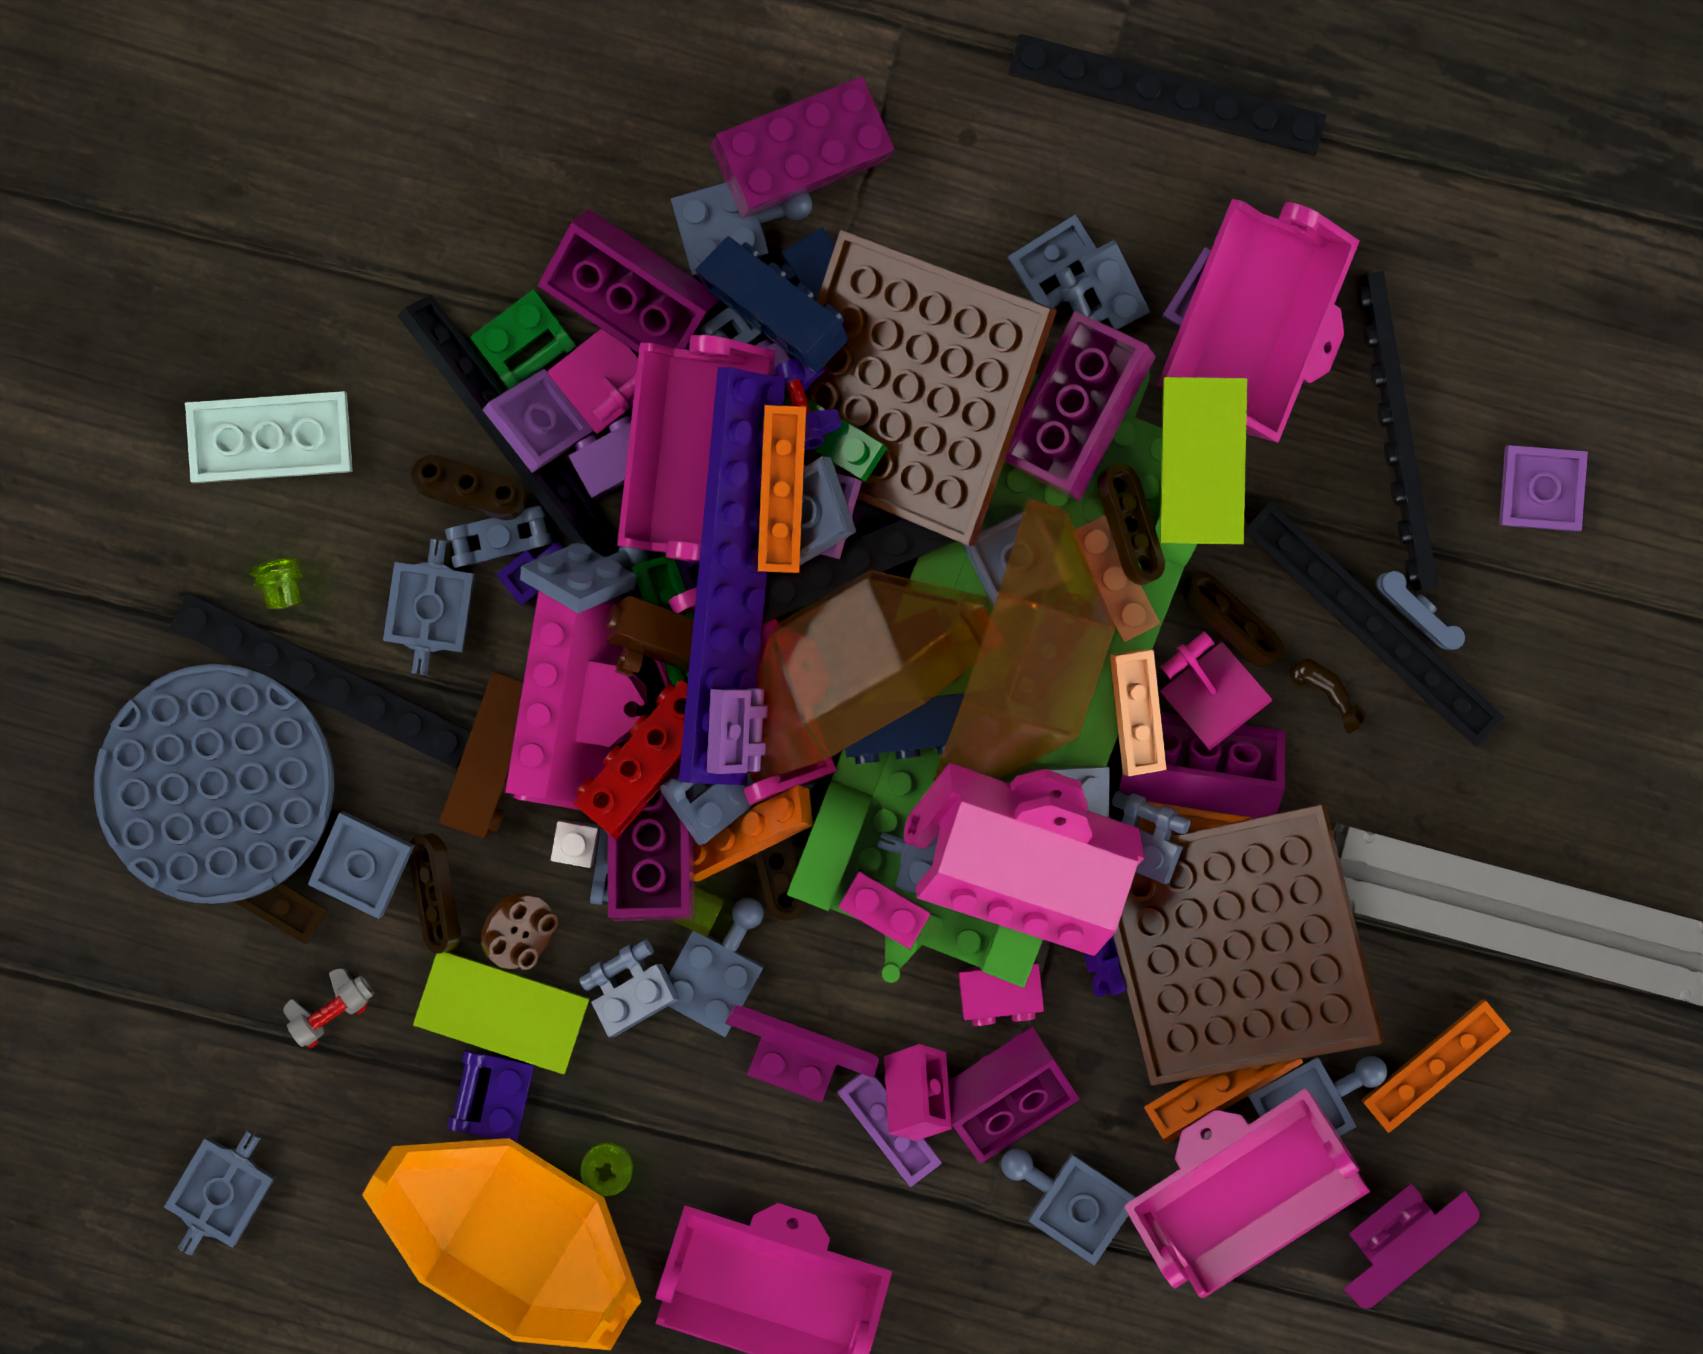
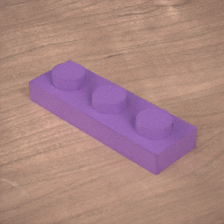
M860 1073L837 1090V1093L910 1188L942 1164L941 1159L924 1138L914 1141L889 1134L886 1088L876 1075L872 1078Z

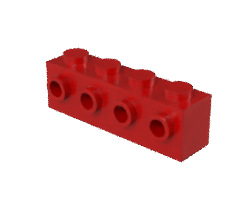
M682 679L676 686L672 683L669 684L660 693L656 700L659 704L649 717L644 714L634 723L629 731L632 737L622 748L619 745L615 746L603 760L602 764L606 767L596 778L592 776L587 778L576 792L579 798L574 804L615 840L660 790V785L667 781L680 766L688 684Z

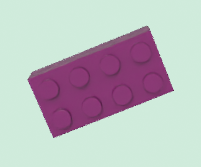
M863 76L716 134L710 146L742 219L780 205L797 195L812 192L884 163L895 150Z
M680 766L670 778L676 779L679 776ZM693 786L685 791V797L689 802L694 798ZM661 790L654 795L617 840L608 834V917L613 921L695 919L694 838L665 799Z

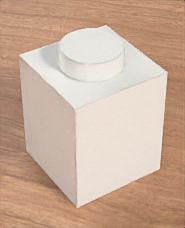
M565 819L559 820L557 822L550 861L591 868L595 863L600 826Z

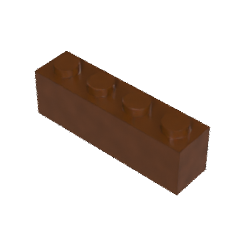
M492 671L439 823L483 839L489 837L491 831L498 832L505 814V810L499 809L506 791L524 681Z

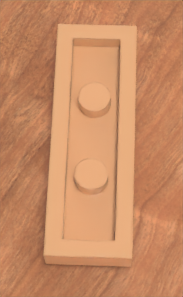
M1147 648L1110 654L1123 774L1134 776L1167 770L1154 650Z

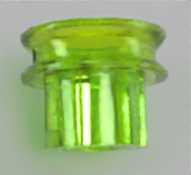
M295 557L274 559L260 563L249 570V574L255 579L252 587L262 590L267 609L285 608L301 601L297 581L304 574L298 569L300 559ZM278 566L279 569L272 571L271 567ZM278 587H282L283 593L279 594Z
M608 1142L597 1144L588 1151L582 1161V1181L588 1188L601 1196L607 1197L618 1194L626 1188L632 1178V1159L628 1152L618 1144ZM605 1163H609L612 1165L611 1172L616 1175V1178L609 1177L606 1182H602L599 1180L600 1173L595 1170V1167L602 1168Z

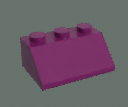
M1033 1027L1022 1034L1016 1035L1001 1048L990 1055L982 1057L976 1064L948 1080L951 1125L980 1164L1080 1100Z

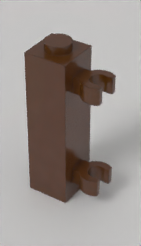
M632 596L626 597L616 605L613 604L606 617L605 627L609 628L606 642L623 648L617 663L616 672L632 677L633 672H639L643 655L689 672L694 619Z

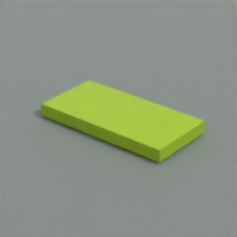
M1163 378L1160 543L1244 544L1247 378Z
M448 951L436 954L413 1026L565 1075L590 997Z

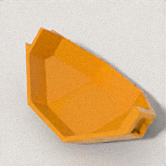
M510 1138L392 1146L362 1194L421 1284L513 1341L611 1351L627 1321L641 1303L605 1198Z

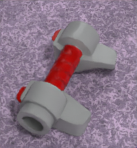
M344 968L331 971L329 976L336 998L314 1013L305 1009L294 999H291L284 1006V1014L290 1021L287 1024V1028L301 1047L312 1048L317 1045L318 1038L324 1035L323 1025L342 1012L346 1011L352 1015L355 1012L356 1014H361L366 1010L369 998L374 995V992L363 976L360 975L353 979Z

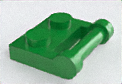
M534 289L470 337L509 390L530 378L564 351L568 354L577 347ZM550 330L555 337L554 340L511 371L505 364Z

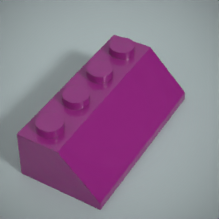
M590 209L571 222L537 285L637 353H639L640 343H654L688 350L690 336L700 334L699 329L707 323L720 301L709 293L702 283Z
M1075 311L1021 412L1005 462L1042 484L1080 502L1156 358L1148 345Z
M1160 712L1167 770L1126 776L1122 771L1120 755L1117 791L1128 795L1136 793L1145 797L1146 801L1256 818L1277 813L1285 790V731L1242 724L1214 748L1209 750L1180 715Z

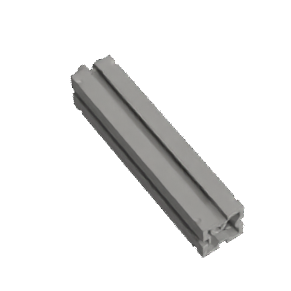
M1336 823L1334 831L1332 830L1352 912L1703 1006V921Z

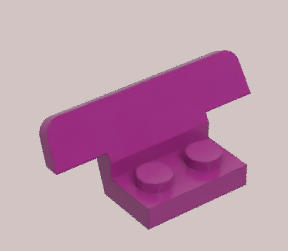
M733 1006L725 1022L727 1025L761 1037L747 1076L821 1103L836 1065L874 1078L878 1067L879 1059L872 1053L744 1006Z
M1411 1183L1349 1233L1353 1241L1373 1265L1343 1290L1361 1308L1367 1309L1377 1304L1477 1223L1480 1213L1467 1192L1464 1191L1435 1215L1424 1202L1422 1195Z

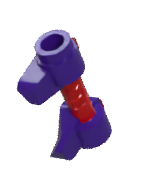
M790 359L779 363L775 367L776 374L773 376L781 377L785 381L784 395L790 398L792 406L806 407L804 450H810L822 445L824 442L823 435L838 430L842 422L836 409L810 411L805 391L817 377L825 372L824 367L815 374L797 359Z

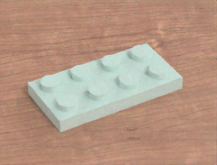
M345 391L185 403L191 483L353 472L348 399Z

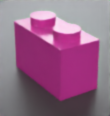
M860 869L839 902L838 907L908 949H911L931 914L929 909Z
M1036 960L1024 988L982 972L980 967L958 969L964 1021L972 1020L973 1026L995 1024V1017L1011 1015L1012 1021H1028L1036 1019V1012H1044L1039 963Z
M917 1044L884 1056L889 1134L918 1141L952 1129L946 1052Z

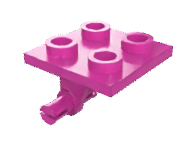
M600 329L547 371L597 435L633 407L638 358L627 345L603 329Z
M1203 631L1188 645L1185 646L1182 643L1176 648L1178 653L1163 665H1160V668L1170 680L1188 666L1187 670L1160 690V692L1204 745L1211 750L1268 705L1272 699L1223 642L1219 643L1197 661V657L1212 645H1215L1208 634Z

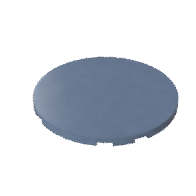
M221 664L197 665L168 673L151 682V685L143 689L133 699H130L118 712L110 724L111 728L102 748L98 752L94 773V801L99 823L108 844L127 866V869L139 880L151 888L179 900L208 904L230 903L248 899L272 889L292 875L310 856L318 844L330 816L334 796V767L326 737L318 721L302 700L288 688L264 674L242 667Z

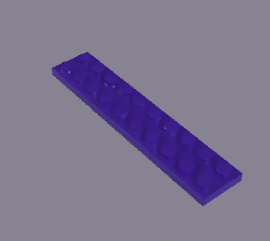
M718 367L679 781L747 786L748 771L747 773L731 774L707 773L711 689H748L757 687L767 572L757 571L764 405L783 406L785 381L781 377L731 367Z

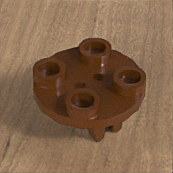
M529 893L506 895L504 900L498 903L487 916L482 929L481 946L486 957L501 968L531 969L537 963L540 954L548 946L552 933L558 926L557 916L552 913L550 906L537 895Z

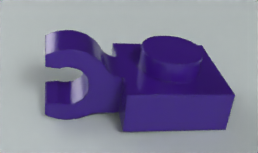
M560 542L552 544L537 558H535L530 550H526L496 574L520 606H524L539 592V590L520 580L521 566L537 560L541 556L564 549Z
M1114 936L1106 942L1095 956L1083 953L1088 972H1096L1092 981V988L1096 997H1101L1110 992L1111 995H1117L1126 990L1125 980L1118 966L1120 960Z

